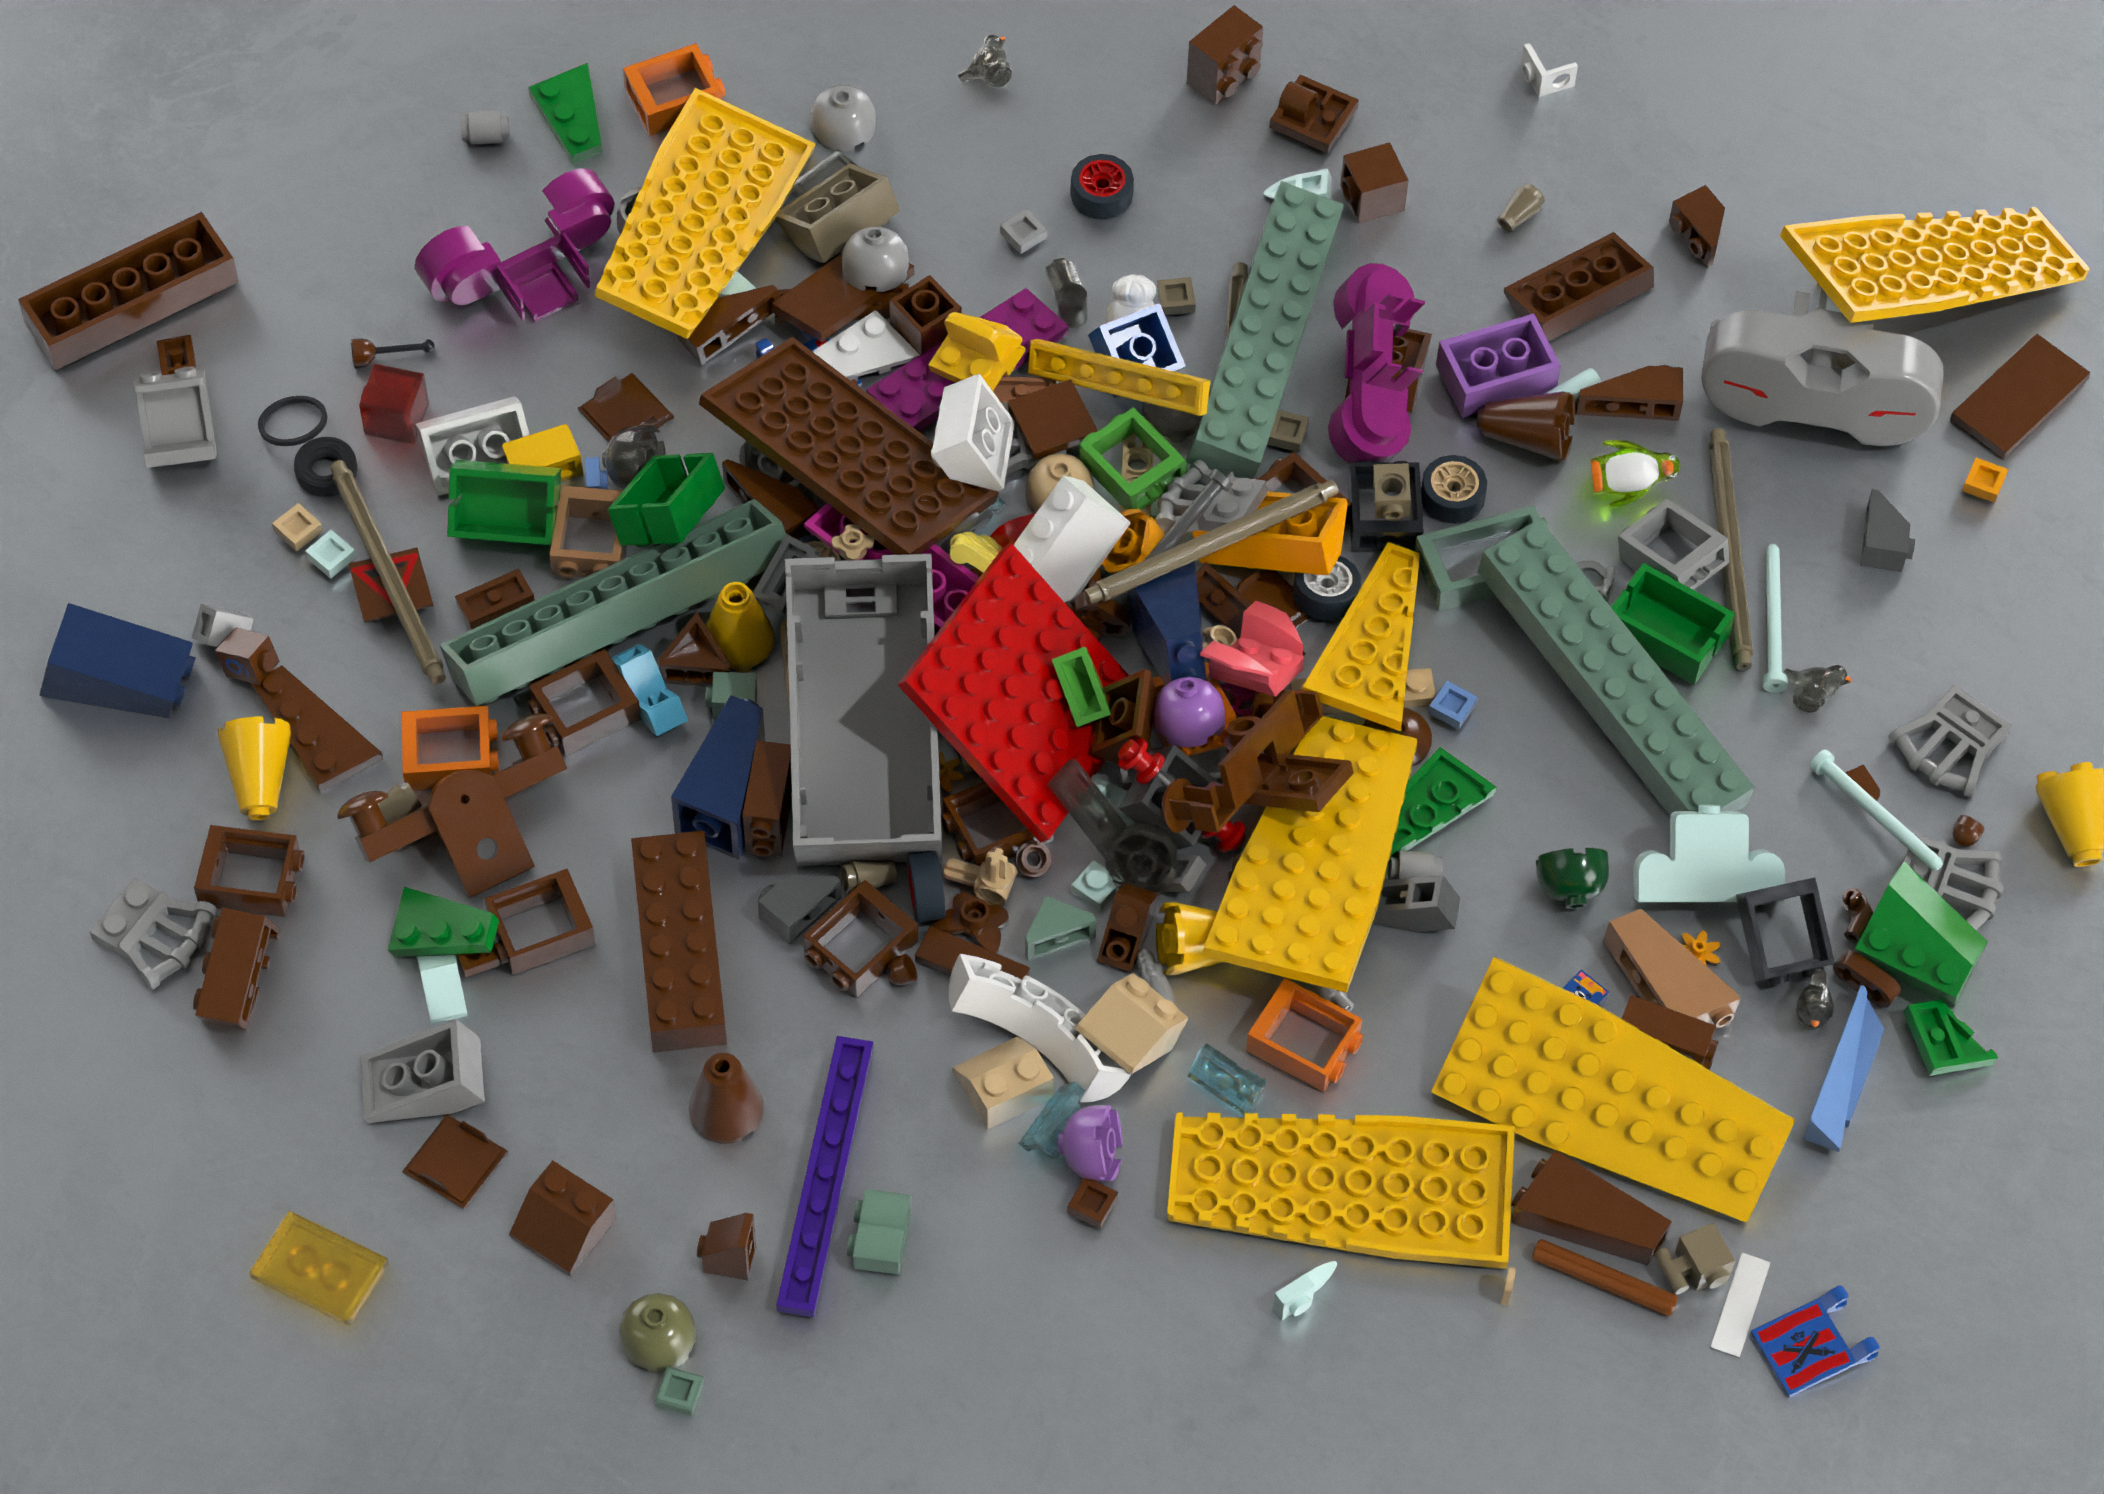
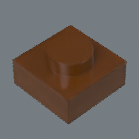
M494 945L490 953L456 954L465 978L500 966L499 957Z
M1083 1178L1067 1206V1213L1101 1229L1118 1200L1119 1192L1092 1179Z

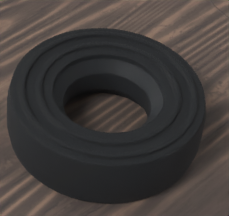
M335 437L312 439L305 443L295 456L294 472L300 486L310 494L323 497L337 495L340 492L337 485L333 482V474L328 476L317 475L312 470L313 464L318 459L324 457H331L337 461L343 460L347 468L352 471L355 480L357 475L355 453L346 442Z

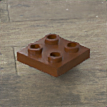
M1300 74L1295 83L1290 81L1285 86L1278 108L1270 119L1269 128L1329 153L1358 109L1359 99Z

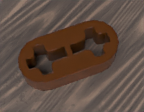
M1083 592L1076 596L1075 615L1081 622L1107 637H1122L1130 632L1131 615L1130 611L1112 599L1105 602L1101 600L1089 605Z
M1845 950L1835 964H1833L1834 973L1841 981L1857 992L1861 985L1866 987L1867 999L1879 1007L1888 1008L1901 993V988L1894 978L1854 951Z

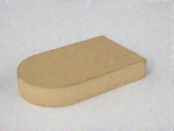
M1514 1267L1508 1268L1501 1301L1502 1305H1509L1516 1274V1268Z

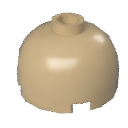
M1054 454L1041 459L1030 470L1025 487V496L1029 509L1031 511L1033 509L1037 513L1062 476L1083 480L1095 490L1091 471L1081 460L1072 455Z

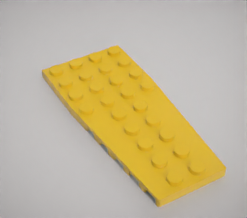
M695 88L656 153L632 211L625 222L623 231L615 244L614 251L605 266L600 282L597 284L594 296L688 339L775 220L810 159L816 143Z
M2031 207L2028 214H2020L2015 212L2013 208H2006L2002 210L2000 216H1989L1986 210H1975L1972 217L1960 218L1961 215L1958 211H1947L1943 219H1932L1933 215L1930 212L1917 213L1915 220H1905L1903 214L1859 216L1784 225L1780 234L1781 239L1850 323L1944 311L1955 307L2085 280L2090 270L2036 207Z
M1325 716L1315 724L1299 742L1293 755L1349 760L1352 763L1354 774L1320 812L1266 806L1235 866L1206 940L1203 957L1345 993L1348 992L1377 912L1386 876V868L1392 851L1393 839L1397 831L1399 815L1405 799L1407 782L1410 778L1412 762L1417 750L1416 738Z
M1495 956L1487 969L1431 1090V1093L1500 1125L1515 1126V1133L1531 1141L1744 1222L1750 1219L1795 1123V1119L1792 1116L1786 1115L1769 1105L1766 1101L1739 1088L1733 1082L1706 1069L1700 1063L1673 1050L1667 1044L1639 1030V1028L1601 1006Z
M1178 1112L1175 1117L1167 1220L1392 1259L1507 1269L1515 1126L1393 1115H1355L1354 1119H1335V1115L1318 1114L1317 1119L1296 1118V1114H1282L1281 1118H1258V1113H1244V1118L1221 1117L1220 1113H1207V1117H1183V1112Z

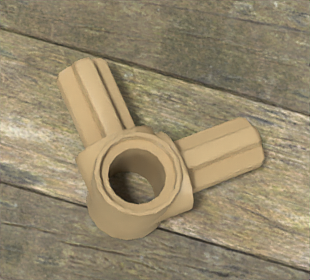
M996 848L995 852H987L986 862H982L981 866L949 858L944 866L943 876L946 879L974 887L976 897L984 900L988 905L1004 906L1018 871L1014 865L1007 861V857L1003 855V850Z

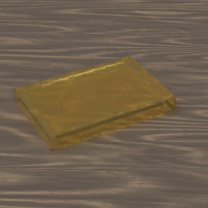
M289 1211L249 1274L252 1279L350 1326L388 1267L389 1261L388 1258Z

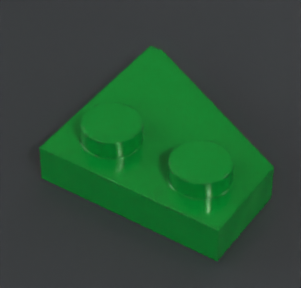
M1942 1000L1910 1004L1903 1013L1929 1076L1993 1066L1997 1061V1054L1992 1049L1988 1052L1972 1038L1975 1032L1965 1022L1957 1019L1954 1012Z

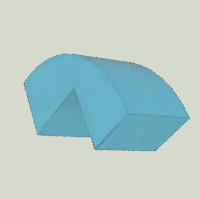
M637 644L611 657L639 700L641 720L653 734L659 736L688 721L679 696L666 688L650 649Z

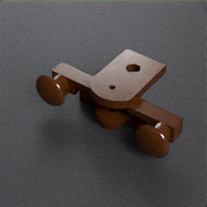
M1287 689V691L1282 690L1275 697L1256 691L1252 700L1251 716L1237 718L1226 727L1227 737L1224 740V746L1227 756L1218 764L1223 784L1210 782L1205 788L1192 786L1185 778H1178L1172 781L1165 790L1162 799V817L1166 826L1171 831L1179 833L1184 831L1192 821L1196 830L1218 833L1243 804L1320 812L1354 774L1349 760L1289 754L1323 717L1318 693L1316 691H1294Z
M532 714L512 723L504 731L502 741L513 739L521 759L513 762L512 766L493 775L474 770H462L444 775L434 784L427 806L398 820L392 819L386 822L378 803L385 800L388 794L383 791H369L359 794L343 804L338 811L337 818H350L358 835L355 837L365 861L372 862L437 831L466 896L470 898L535 867L505 798L567 769L558 747L550 745L542 728L543 725L552 720V717L547 714ZM484 838H490L495 844V852L488 859H482L477 853V845Z

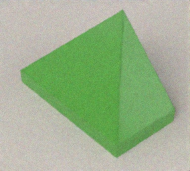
M1086 647L1052 659L1077 727L1111 715L1102 682Z

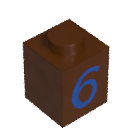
M237 627L233 629L215 650L226 677L258 685L262 683L264 678L280 662L269 635Z

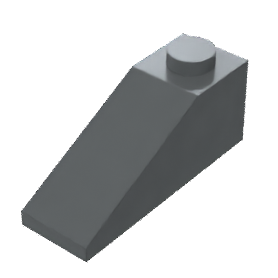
M1443 875L1384 880L1377 912L1372 924L1420 932L1455 929L1460 896Z

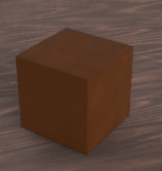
M1390 142L1343 155L1340 187L1358 224L1405 211L1409 180Z
M931 275L889 300L890 325L920 355L945 340L948 335L944 324L947 316L952 312L962 313V307Z

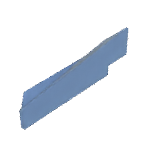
M1862 985L1856 996L1803 1137L1807 1141L1839 1152L1842 1145L1844 1128H1848L1885 1030L1867 999L1866 987Z

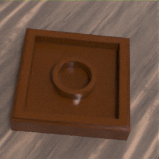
M1071 379L1008 401V410L1034 461L1078 446L1088 434L1098 431Z

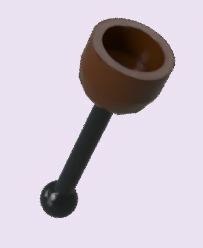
M351 339L354 367L370 364L375 359L376 354L416 350L430 353L435 348L434 342L430 339H426L418 344L375 347L368 339Z

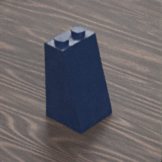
M1194 561L1128 591L1132 630L1165 685L1168 682L1184 677L1206 680L1205 657L1200 656V652L1204 650Z
M68 603L47 662L39 696L169 718L173 706L180 708L186 687L180 685L182 676L190 678L196 657L190 656L193 642Z
M730 695L671 795L675 833L704 831L707 847L738 860L742 857L745 846L743 810L756 741H765L763 708L759 707L754 701Z

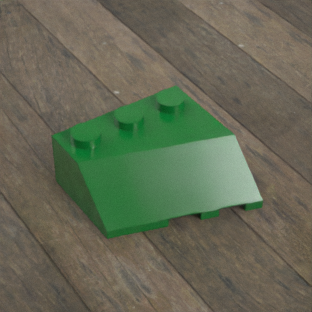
M1904 861L1888 884L1855 947V952L1890 976L1955 1007L1988 941Z

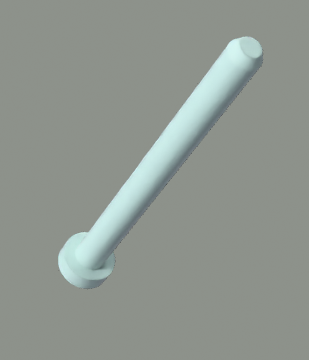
M1770 544L1766 548L1768 673L1763 676V688L1771 693H1779L1787 689L1788 677L1782 673L1780 549L1777 545Z
M1822 750L1812 759L1810 763L1812 771L1817 775L1824 773L1930 869L1939 870L1942 867L1941 858L1833 763L1835 757L1828 750Z

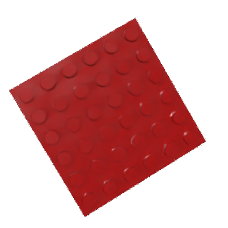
M1010 543L1000 550L897 685L1037 840L1042 843L1051 838L1089 785L1093 774L1096 775L1106 761L1091 753L1096 721L1080 727L1076 726L1052 659L1086 647L1103 687L1128 677L1129 674L1018 549Z

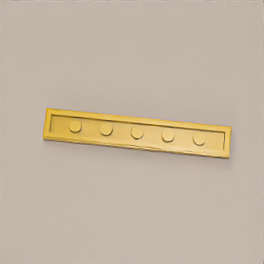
M1041 339L1030 341L1027 374L1060 382L1071 379L1076 386L1198 416L1207 414L1210 380Z

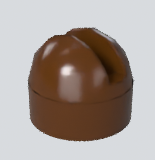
M1960 815L1953 826L1952 833L1954 840L1959 845L1967 847L1974 845L1981 838L1985 829L1974 818Z
M902 954L889 961L886 972L892 973L888 976L891 983L901 986L917 980L915 964L908 954Z

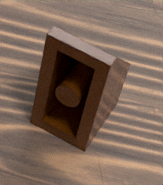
M742 1213L710 1222L707 1236H700L697 1247V1257L702 1258L703 1273L748 1281L757 1247L754 1214Z

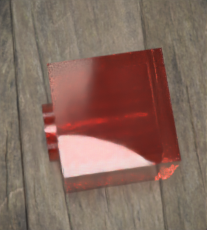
M374 364L367 385L363 389L359 404L365 435L415 444L418 436L415 423L423 422L429 406L424 373Z

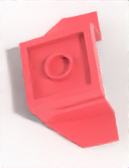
M1255 601L1243 612L1241 636L1231 647L1212 641L1200 652V656L1210 659V678L1275 697L1303 670L1304 656L1302 655L1303 643L1288 614L1258 601Z

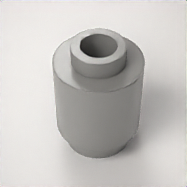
M501 110L469 111V114L461 115L462 141H470L471 144L503 143L504 136L510 135L509 117L502 116Z
M1397 851L1396 858L1390 857L1389 879L1438 876L1443 874L1442 857H1436L1430 852Z

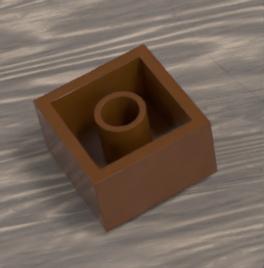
M1233 5L1189 41L1186 84L1214 105L1223 98L1232 96L1240 84L1247 79L1255 77L1261 68L1263 26Z

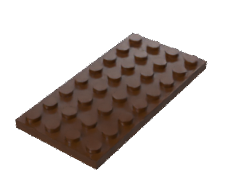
M794 337L708 389L700 396L699 405L895 555L922 554L951 534L969 516L975 512L980 514L997 501L998 491L949 479L943 469L937 467L932 459L931 449L933 448V442Z

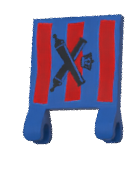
M1836 1286L1818 1299L1751 1330L1752 1337L1788 1397H1792L1856 1365L1870 1362L1878 1356L1880 1347L1874 1337H1868L1849 1349L1829 1317L1828 1313L1838 1311L1847 1305L1849 1296L1843 1286Z

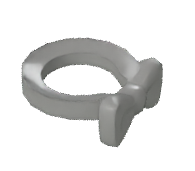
M1595 561L1576 563L1582 572L1594 571L1604 579L1603 585L1595 588L1605 601L1608 602L1610 589L1616 577L1615 568L1613 566L1604 568Z

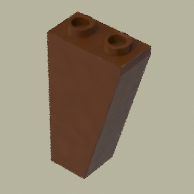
M1557 1150L1553 1152L1548 1161L1543 1158L1539 1161L1531 1175V1178L1534 1179L1528 1189L1522 1186L1511 1203V1206L1515 1208L1512 1223L1519 1227L1647 1266L1653 1259L1654 1253L1660 1249L1667 1239L1672 1223L1668 1218Z

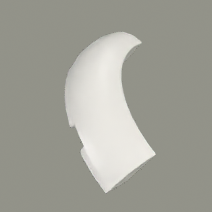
M959 954L952 969L949 983L951 1011L989 1021L1031 1044L1059 1069L1070 1083L1080 1102H1095L1107 1098L1120 1090L1131 1076L1129 1072L1075 1030L1085 1014L1066 998L1029 976H1024L1021 980L1000 971L1002 966L999 963L975 956Z

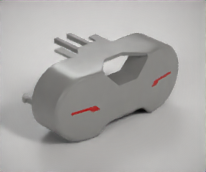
M1822 288L1818 308L1809 313L1810 293L1796 291L1793 316L1748 310L1736 312L1721 320L1717 319L1711 322L1701 375L1702 386L1711 403L1722 413L1735 420L1758 427L1775 421L1796 422L1848 432L1863 445L1892 446L1918 438L1934 424L1939 415L1944 373L1943 361L1930 346L1916 338L1872 330L1873 320L1850 323L1843 313L1826 310L1827 294ZM1812 349L1811 363L1808 364L1800 354ZM1833 352L1847 354L1855 364L1843 370L1831 368Z

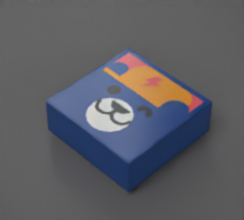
M1580 970L1563 987V989L1599 1006L1609 996V991L1583 970Z

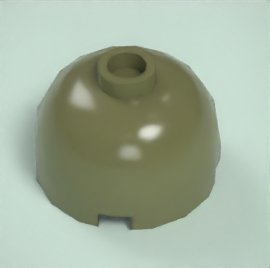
M662 1293L644 1295L633 1301L623 1313L619 1327L621 1349L627 1360L634 1366L637 1364L642 1368H647V1371L652 1373L665 1372L667 1366L677 1368L684 1364L689 1358V1353L693 1346H695L697 1339L694 1318L686 1305L676 1297Z

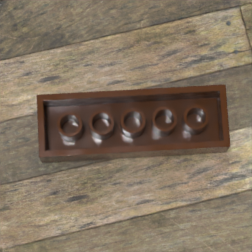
M200 212L23 296L18 301L26 326L54 369L58 370L238 283L239 280L233 256L205 215Z
M704 831L631 838L653 1053L727 1045Z

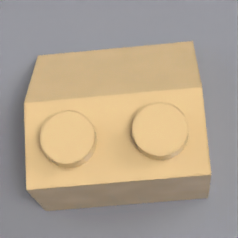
M1132 973L1112 984L1077 1024L1075 1030L1127 1072L1133 1074L1172 1051L1189 1017L1181 1012L1173 1002L1166 1000L1151 988L1144 979Z
M1018 1036L952 1067L954 1075L987 1130L1053 1099V1075L1037 1049Z

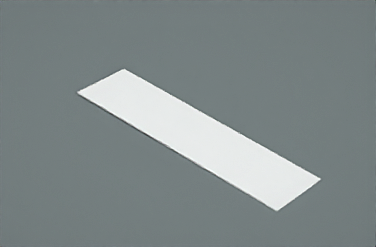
M1741 1253L1710 1348L1740 1358L1771 1262Z

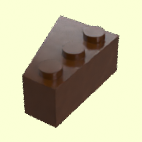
M222 907L220 917H215L211 928V937L214 938L211 953H206L202 964V973L205 974L202 989H197L193 1000V1009L196 1010L195 1016L203 1022L247 1030L260 992V987H257L261 968L267 969L270 962V957L264 956L270 938L278 939L281 930L266 916Z

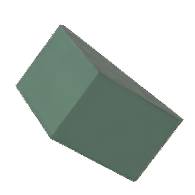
M1045 896L1025 937V957L1027 961L1096 938V918L1094 914Z

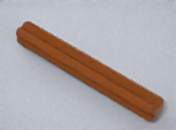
M1540 1239L1534 1248L1532 1258L1537 1262L1664 1315L1671 1316L1678 1302L1676 1294L1544 1239Z

